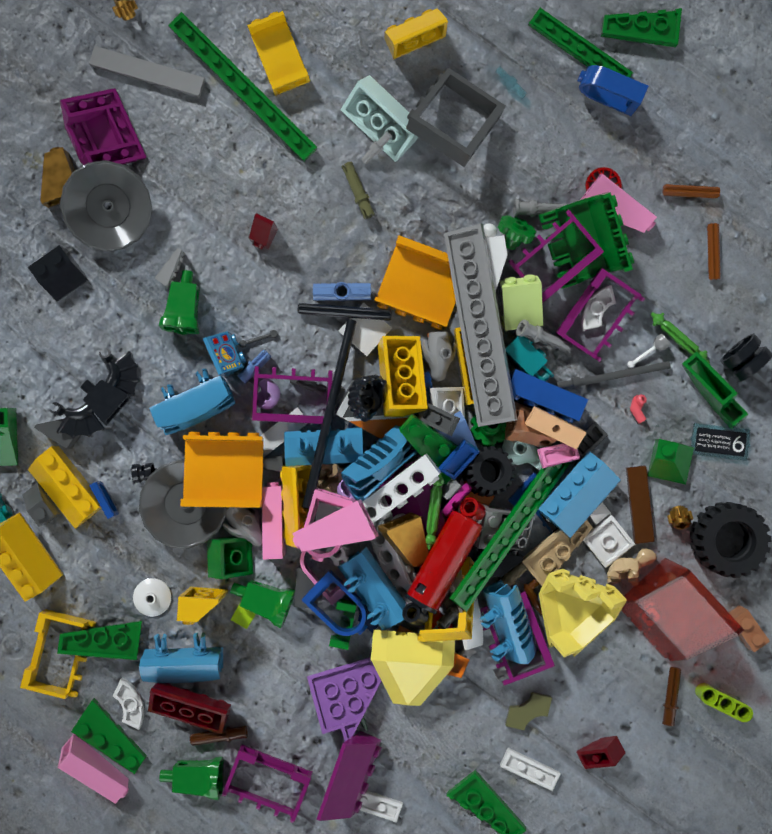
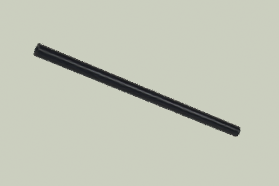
M348 319L302 504V507L307 509L310 508L314 490L317 489L357 323L352 319Z

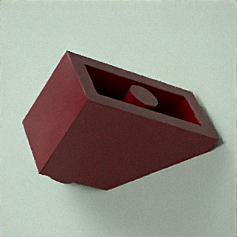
M257 213L254 216L249 239L253 242L252 246L263 250V247L269 250L278 228L274 221Z
M611 736L600 738L579 749L576 753L584 768L591 769L616 766L626 752L618 737Z

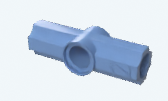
M339 282L313 284V301L344 302L347 300H371V283ZM341 287L348 290L347 294L343 297L337 295V290Z

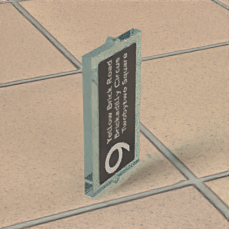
M694 423L692 437H690V440H692L691 447H694L693 455L747 461L748 448L751 446L749 444L751 430L733 428L731 430L729 427Z

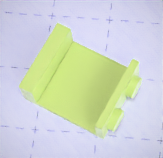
M525 275L524 278L508 277L499 281L502 289L504 316H501L504 330H516L518 324L524 319L533 326H543L542 283L539 277Z

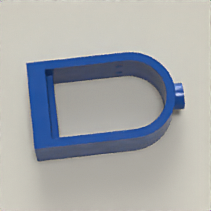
M597 65L587 67L586 71L582 70L577 80L580 82L579 90L586 97L629 116H632L641 105L649 87L609 68Z
M330 569L302 598V601L335 633L342 636H350L356 633L361 635L368 627L365 624L367 616L366 606L362 599L354 592L347 591L349 587H344V582ZM333 582L361 609L362 619L353 628L338 626L314 603Z

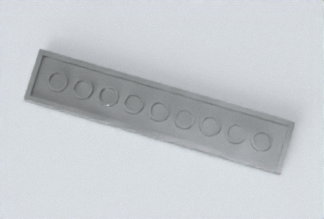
M477 224L446 232L444 237L477 425L480 427L518 420L483 224Z

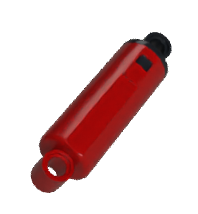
M465 498L460 505L461 513L452 511L405 595V598L412 601L402 611V616L406 622L422 626L428 621V611L437 614L483 529L482 525L476 521H480L485 516V507L475 498ZM475 506V510L470 513L472 507Z

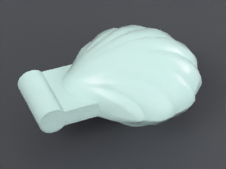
M504 439L503 453L507 452L509 454L507 458H512L513 462L511 464L521 465L529 463L538 470H541L542 466L536 446Z

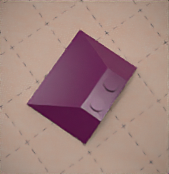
M115 88L60 100L65 129L81 164L85 165L90 162L104 160L127 164L146 159L144 150Z

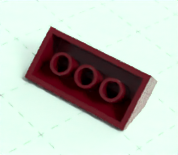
M156 683L150 690L148 712L222 734L230 713L231 704L224 700L209 698L205 694L199 695L188 689L174 687L169 683Z

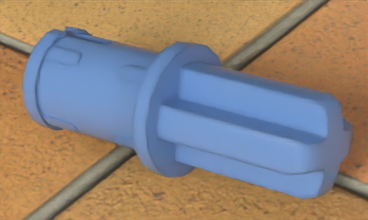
M262 350L237 375L239 379L247 384L254 376L255 366H259L260 372V369L270 360L271 355L266 350Z

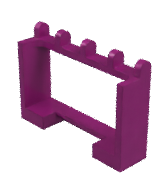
M570 210L566 211L570 219L561 227L556 222L552 223L556 231L546 240L540 234L537 236L541 244L529 253L525 248L522 249L526 257L519 263L515 264L511 259L508 261L519 276L524 278L525 274L519 267L572 222L595 247L580 262L542 292V303L604 252Z
M600 268L556 333L601 362L602 359L597 354L602 346L606 345L611 348L612 344L607 342V339L615 329L620 332L623 331V328L618 326L626 313L631 316L635 314L630 310V307L636 299L643 302L645 298L633 288L603 268ZM605 278H608L633 296L597 347L591 352L567 336L566 333L595 290L599 288Z
M255 366L252 420L322 424L324 416L257 413L259 378L327 382L328 401L333 370H329L328 378L315 377V369H311V377L295 376L296 368H292V376L276 375V367H272V375L259 374V366Z
M525 591L520 594L544 664L512 676L504 656L501 658L503 662L496 664L497 668L504 666L509 679L502 681L503 685L513 683L555 666ZM488 605L480 608V612H483L484 615L489 610ZM493 624L489 628L483 627V631L490 629L495 641L494 644L488 646L490 650L500 644Z
M241 745L222 796L226 797L228 792L240 796L239 803H242L243 798H247L258 803L256 806L257 810H260L261 804L275 809L273 816L277 817L280 811L290 815V822L294 823L310 783L312 771ZM239 760L253 765L255 762L287 773L291 775L290 779L304 784L295 808H289L230 785Z

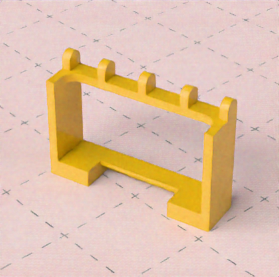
M471 557L466 558L461 568V576L463 578L474 564ZM474 602L467 612L462 611L459 613L458 628L431 630L433 613L428 611L429 618L424 624L425 630H420L418 641L472 639Z
M45 609L39 612L34 631L38 632L31 665L24 670L20 688L66 699L68 696L78 697V692L72 689L75 680H82L83 676L76 673L79 661L86 662V656L75 655L67 689L35 680L51 620L82 627V630L88 629V626L95 627L96 622Z

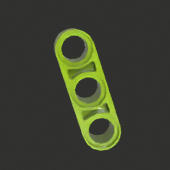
M707 683L697 685L695 694L706 705L741 722H748L752 719L753 710L742 700ZM710 690L709 695L704 697L705 691ZM727 699L726 704L721 706L722 700ZM744 707V711L738 714V711Z

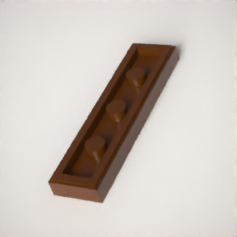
M646 466L626 467L634 543L655 542Z

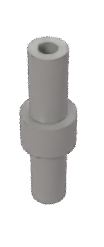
M386 131L378 141H375L370 146V150L361 159L365 164H368L376 154L379 155L384 149L383 146L392 138L391 133Z

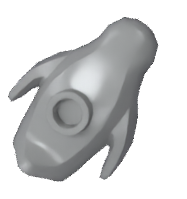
M448 332L428 333V343L426 340H423L421 344L422 355L430 367L431 377L437 382L445 379L456 354V343L453 341L450 344Z
M230 507L226 511L225 518L231 527L223 523L224 529L235 537L250 541L256 547L261 546L262 529L256 508L248 510L243 507Z

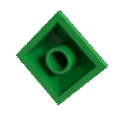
M655 439L647 476L686 485L694 447Z

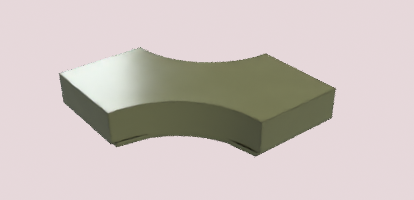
M532 692L525 703L517 706L510 705L505 725L525 730L526 725L532 719L539 716L548 717L552 697Z

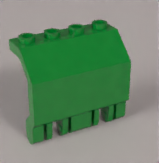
M611 192L587 197L539 214L541 223L557 219L542 225L543 230L554 227L552 225L554 222L559 227L570 219L566 211L570 210L604 251L562 286L561 289L594 278L600 268L607 272L619 270L627 272L633 270L631 264H634V258L632 253L627 251L626 245H629L626 233H622L620 226H623V220L621 215L616 213L615 207L618 206L615 195H611ZM574 222L570 223L552 240L561 237L562 239L548 243L552 260L568 256L554 261L553 264L557 267L570 262L572 268L595 249ZM569 270L559 272L557 277H562Z

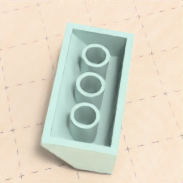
M370 75L356 83L341 111L374 142L378 141L386 131L390 132L392 138L383 146V151L395 162L398 161L418 139L416 135L406 129L409 121L407 119L409 112Z

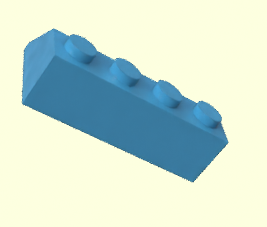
M588 451L539 507V511L546 519L571 538L621 479L602 460Z

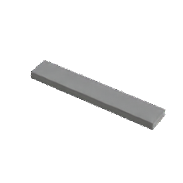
M94 46L89 62L90 66L199 98L205 83L204 77Z

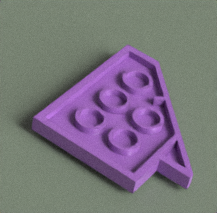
M371 657L307 676L322 734L341 729L344 741H347L354 735L382 682L371 661Z

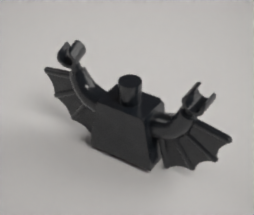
M106 348L108 351L107 356H102L101 352H99L102 361L107 363L106 367L109 374L105 381L100 380L96 385L89 380H86L80 388L87 393L83 399L84 405L77 409L69 407L66 409L57 402L52 403L59 407L57 411L50 410L53 414L57 416L65 414L66 416L57 429V434L66 433L73 439L79 435L91 437L94 432L105 429L99 419L107 426L131 399L128 394L135 396V387L140 379H138L136 373L138 364L132 360L130 351L115 362H112L113 355L108 348Z

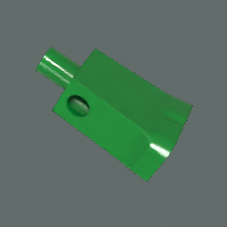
M183 270L181 281L171 282L166 309L158 325L161 330L180 335L200 334V326L197 321L200 290L197 284L192 283L194 274L192 271Z
M254 580L249 581L247 587L234 582L230 590L231 594L242 598L240 607L268 619L280 629L285 623L295 596L294 589H280Z
M215 757L211 760L177 761L173 766V770L160 771L159 781L172 782V793L198 795L219 800L223 792L224 758Z

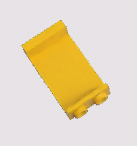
M283 11L273 12L268 17L255 19L251 24L247 25L275 96L310 82L308 72L303 65Z

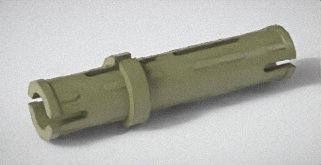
M347 162L341 168L354 194V201L358 204L363 218H371L375 215V212L369 202L370 197L364 191L353 162Z

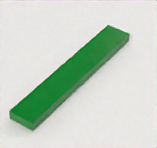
M542 8L538 9L528 24L529 27L587 67L592 65L603 66L629 78L633 74L628 68Z

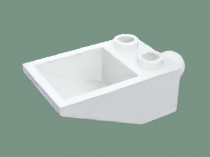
M488 223L484 225V232L496 292L507 258L505 236L495 237L497 229L493 224Z

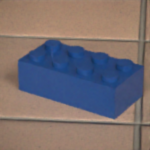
M517 369L510 371L514 401L520 399L524 401L523 405L530 408L534 406L539 407L541 410L554 416L558 415L560 419L568 423L580 421L588 399Z

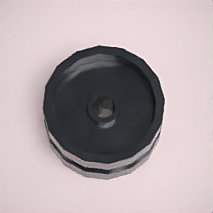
M753 333L727 351L720 362L726 369L734 368L732 375L738 382H742L763 368L771 360L772 352L766 346L760 347L761 340Z

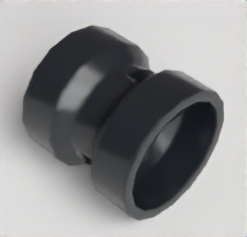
M133 464L131 468L133 482L141 483L143 480H147L148 476L155 471L154 464Z

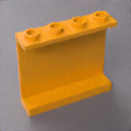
M398 235L392 257L377 297L374 300L377 303V307L381 309L391 308L396 310L395 314L406 317L407 314L412 316L414 321L422 324L426 321L431 323V327L437 330L446 329L456 303L448 254Z
M188 432V435H183L185 440L184 488L180 507L262 508L264 438L259 436V433H247V436H240V433L228 432V436H220V432H208L207 436L200 435V432Z

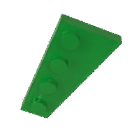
M682 8L667 12L666 10H658L656 13H647L645 11L634 15L629 13L604 15L601 37L677 47Z
M413 414L399 428L400 432L421 456L427 453L437 467L458 446ZM441 472L444 483L447 484L451 478Z
M142 621L61 633L57 654L137 660Z
M95 698L92 699L71 732L135 774L147 755L131 738H128L121 726L117 725L110 718L111 715L99 706V702Z
M476 770L471 772L446 794L451 800L454 799L459 802L461 807L466 810L469 809L476 814L478 819L486 821L491 825V828L500 834H523L526 831V826Z

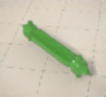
M652 312L650 314L653 318V326L660 325L662 331L687 353L693 355L695 352H698L710 363L707 356L708 352L706 350L704 352L700 351L699 347L670 321L664 320V313L656 314Z
M441 473L438 475L440 479L433 484L434 487L431 490L426 526L428 534L425 536L429 550H431L436 541L435 533L438 529L442 498L441 486L444 484Z

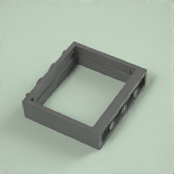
M448 68L444 74L440 73L438 75L435 86L431 85L425 94L426 97L420 98L416 105L417 109L410 111L407 116L409 121L406 129L465 167L501 117L506 105ZM444 85L490 114L467 148L420 118Z

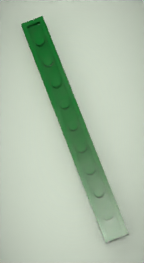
M182 12L168 25L303 162L317 150V146Z
M571 462L541 468L449 598L463 611H468Z

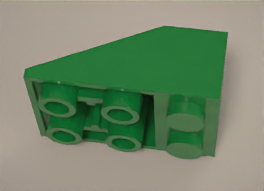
M0 408V466L18 465L16 408Z

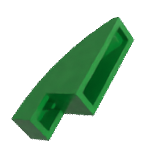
M695 352L682 363L684 370L698 391L731 430L747 418L748 413L735 400L738 393L698 352Z

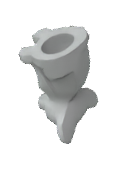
M359 542L344 544L338 552L330 556V559L333 560L336 566L341 565V560L346 563L351 555L353 556L360 551ZM335 546L327 547L326 551H332Z

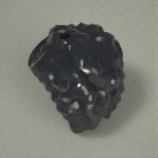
M381 375L363 376L354 380L352 386L349 387L348 405L354 418L361 419L363 422L372 419L385 402L383 389L386 387L387 381Z

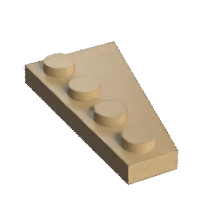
M586 520L571 538L558 528L523 557L522 563L539 584L543 586L548 574L559 570L563 563L568 561L571 557L570 554L581 544L593 527Z

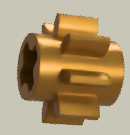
M114 0L116 6H113L112 9L118 18L122 17L126 21L136 16L134 10L138 9L135 0Z
M684 506L673 507L669 511L670 515L667 516L669 524H672L678 530L688 528L691 524L690 520H693L692 512L688 511V508Z

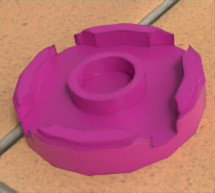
M465 483L450 499L442 513L447 517L452 511H455L463 499L468 496L472 487Z

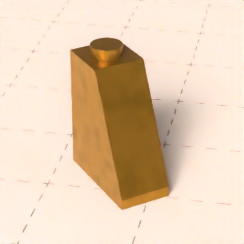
M54 147L50 149V152L44 154L40 201L48 208L60 204L63 186L75 171L69 152L63 147Z
M410 512L378 526V530L404 562L413 567L423 564L429 552L420 516Z

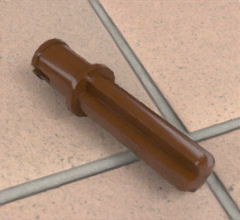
M670 667L662 721V724L667 726H675L676 709H679L677 700L681 669L678 667Z
M246 725L235 728L228 726L223 730L222 734L213 731L191 734L190 744L195 746L248 738V729Z

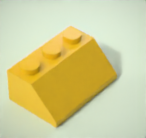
M437 8L426 10L421 16L416 18L410 17L398 26L392 25L384 31V39L393 59L446 37L448 20Z
M189 587L178 597L177 621H183L182 624L185 625L195 624L228 594V589Z

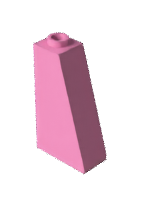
M604 174L598 176L581 198L584 199L611 192V195L616 197L618 206L615 209L617 215H621L623 225L645 233L646 230L649 232L656 224L654 220L657 217Z
M267 482V486L262 487L263 560L283 559L286 555V543L283 537L285 523L282 517L284 503L281 498L283 485H279V482Z
M361 499L292 533L294 536L293 542L297 548H300L301 552L373 540L379 536Z
M73 734L61 749L58 768L116 804L120 798H124L128 793L129 779L86 742Z

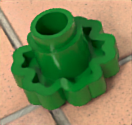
M502 216L498 224L499 231L505 236L506 248L510 250H515L520 246L521 242L524 244L532 243L535 238L536 230L534 227L518 217Z
M475 413L470 421L473 426L470 431L474 441H480L482 446L489 447L494 446L496 442L502 443L505 439L506 422L489 425L492 429L487 425L478 427Z

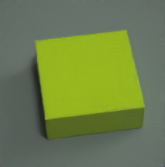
M239 604L231 621L247 629L256 614L240 607Z

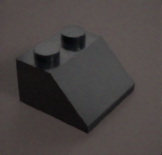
M58 245L28 267L38 283L57 302L88 281V278L72 255L61 245Z

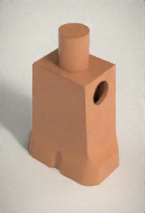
M515 401L518 420L506 422L505 440L520 441L541 448L549 447L555 441L562 443L527 426L525 421L532 409Z

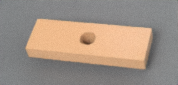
M535 406L525 421L527 426L576 450L586 434L584 430Z

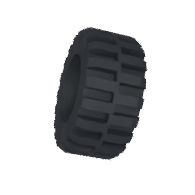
M719 502L715 503V506L706 507L705 513L700 512L697 515L699 520L698 522H693L692 527H695L694 532H690V538H693L690 546L691 549L695 550L693 554L696 559L700 560V564L703 567L724 577L740 578L741 575L745 577L751 575V570L757 571L760 569L759 564L766 562L767 558L765 555L767 552L770 553L771 547H768V542H772V537L767 534L770 531L769 526L763 524L765 519L762 515H758L756 510L737 503ZM736 522L742 527L744 532L743 546L737 554L731 557H723L716 548V535L724 524Z

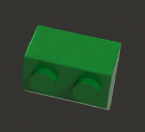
M235 536L210 538L207 541L208 578L228 579L252 575L253 558L251 542Z

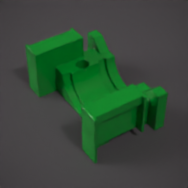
M342 598L338 600L336 609L344 611L343 615L347 616L350 620V625L346 628H352L357 604L353 600ZM331 635L329 647L348 650L351 635Z

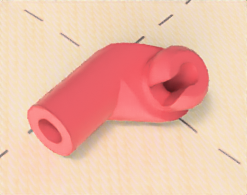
M642 394L634 396L630 406V411L638 424L647 419L642 412L643 404L647 400Z

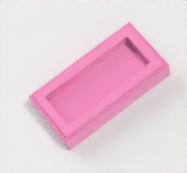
M564 443L537 450L542 469L580 459L578 449L576 450Z

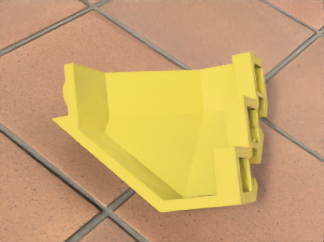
M560 569L549 573L539 592L548 647L554 646L563 657L571 654L575 657L616 620L627 599L612 585L606 584V586L597 584L594 579L582 575L580 577L570 575L568 570Z
M373 630L371 661L393 704L421 706L454 667L455 640L418 641L419 633Z

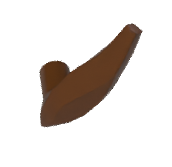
M533 579L529 584H524V591L533 607L542 615L541 605L533 591L539 585V582Z

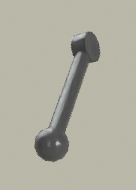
M272 330L269 334H265L247 341L241 340L239 342V345L243 348L246 347L247 344L268 337L275 338L277 337L278 333L276 330Z

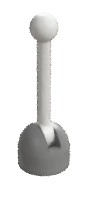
M661 333L654 339L653 347L634 361H629L627 366L634 368L637 362L655 349L664 350L671 346L668 339Z

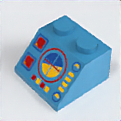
M226 331L203 338L218 375L226 377L245 368L244 363L247 361L243 352L238 351L236 345H239L235 334L231 335L230 332Z

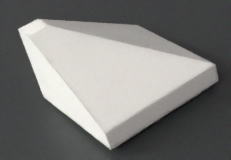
M602 502L590 515V518L597 526L611 515V512Z

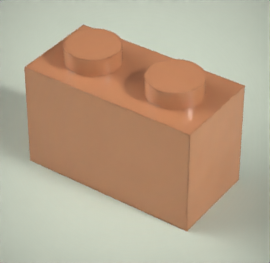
M739 605L724 616L744 646L749 650L756 652L770 642L748 609Z

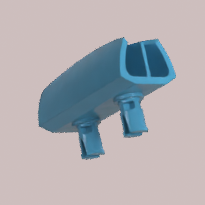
M202 369L203 377L198 371L196 372L200 385L183 393L175 395L173 385L170 384L167 385L168 392L162 387L161 391L165 401L149 408L156 426L160 427L161 430L164 429L165 435H169L194 426L230 408L236 403L232 390L226 380L221 375L210 379L208 370Z
M395 425L382 439L380 438L378 441H375L376 444H371V449L366 450L363 456L358 457L356 462L348 464L349 466L347 468L344 467V470L341 472L343 481L356 500H365L417 453L416 450H409L412 445L400 432V426Z
M362 428L330 431L323 464L353 463L357 461L358 457L363 456ZM307 430V432L288 431L284 433L286 466L312 465L320 430H317V432Z
M367 547L361 552L358 551L355 555H351L346 563L342 562L338 566L347 579L344 587L350 584L351 586L347 591H356L369 612H371L367 616V620L373 617L370 624H378L382 630H386L404 620L402 611L407 603Z
M502 581L493 583L483 589L489 612L480 617V620H483L481 625L484 628H489L494 624L500 642L496 648L490 651V653H493L491 657L497 662L505 656L507 660L518 664H529L537 650L518 586L514 585L511 589L508 584L504 585Z
M197 632L193 634L194 648H167V635L163 634L162 639H160L159 634H156L154 636L156 649H145L140 659L139 671L141 679L144 682L192 683L219 680L220 672H222L223 647H206L205 633L202 632L199 639Z

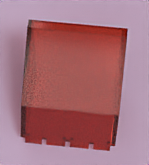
M667 558L663 559L639 581L638 585L634 586L624 595L627 601L621 611L627 617H630V621L640 631H643V635L653 646L656 645V649L660 654L670 661L689 660L739 636L744 631L740 624L688 568Z

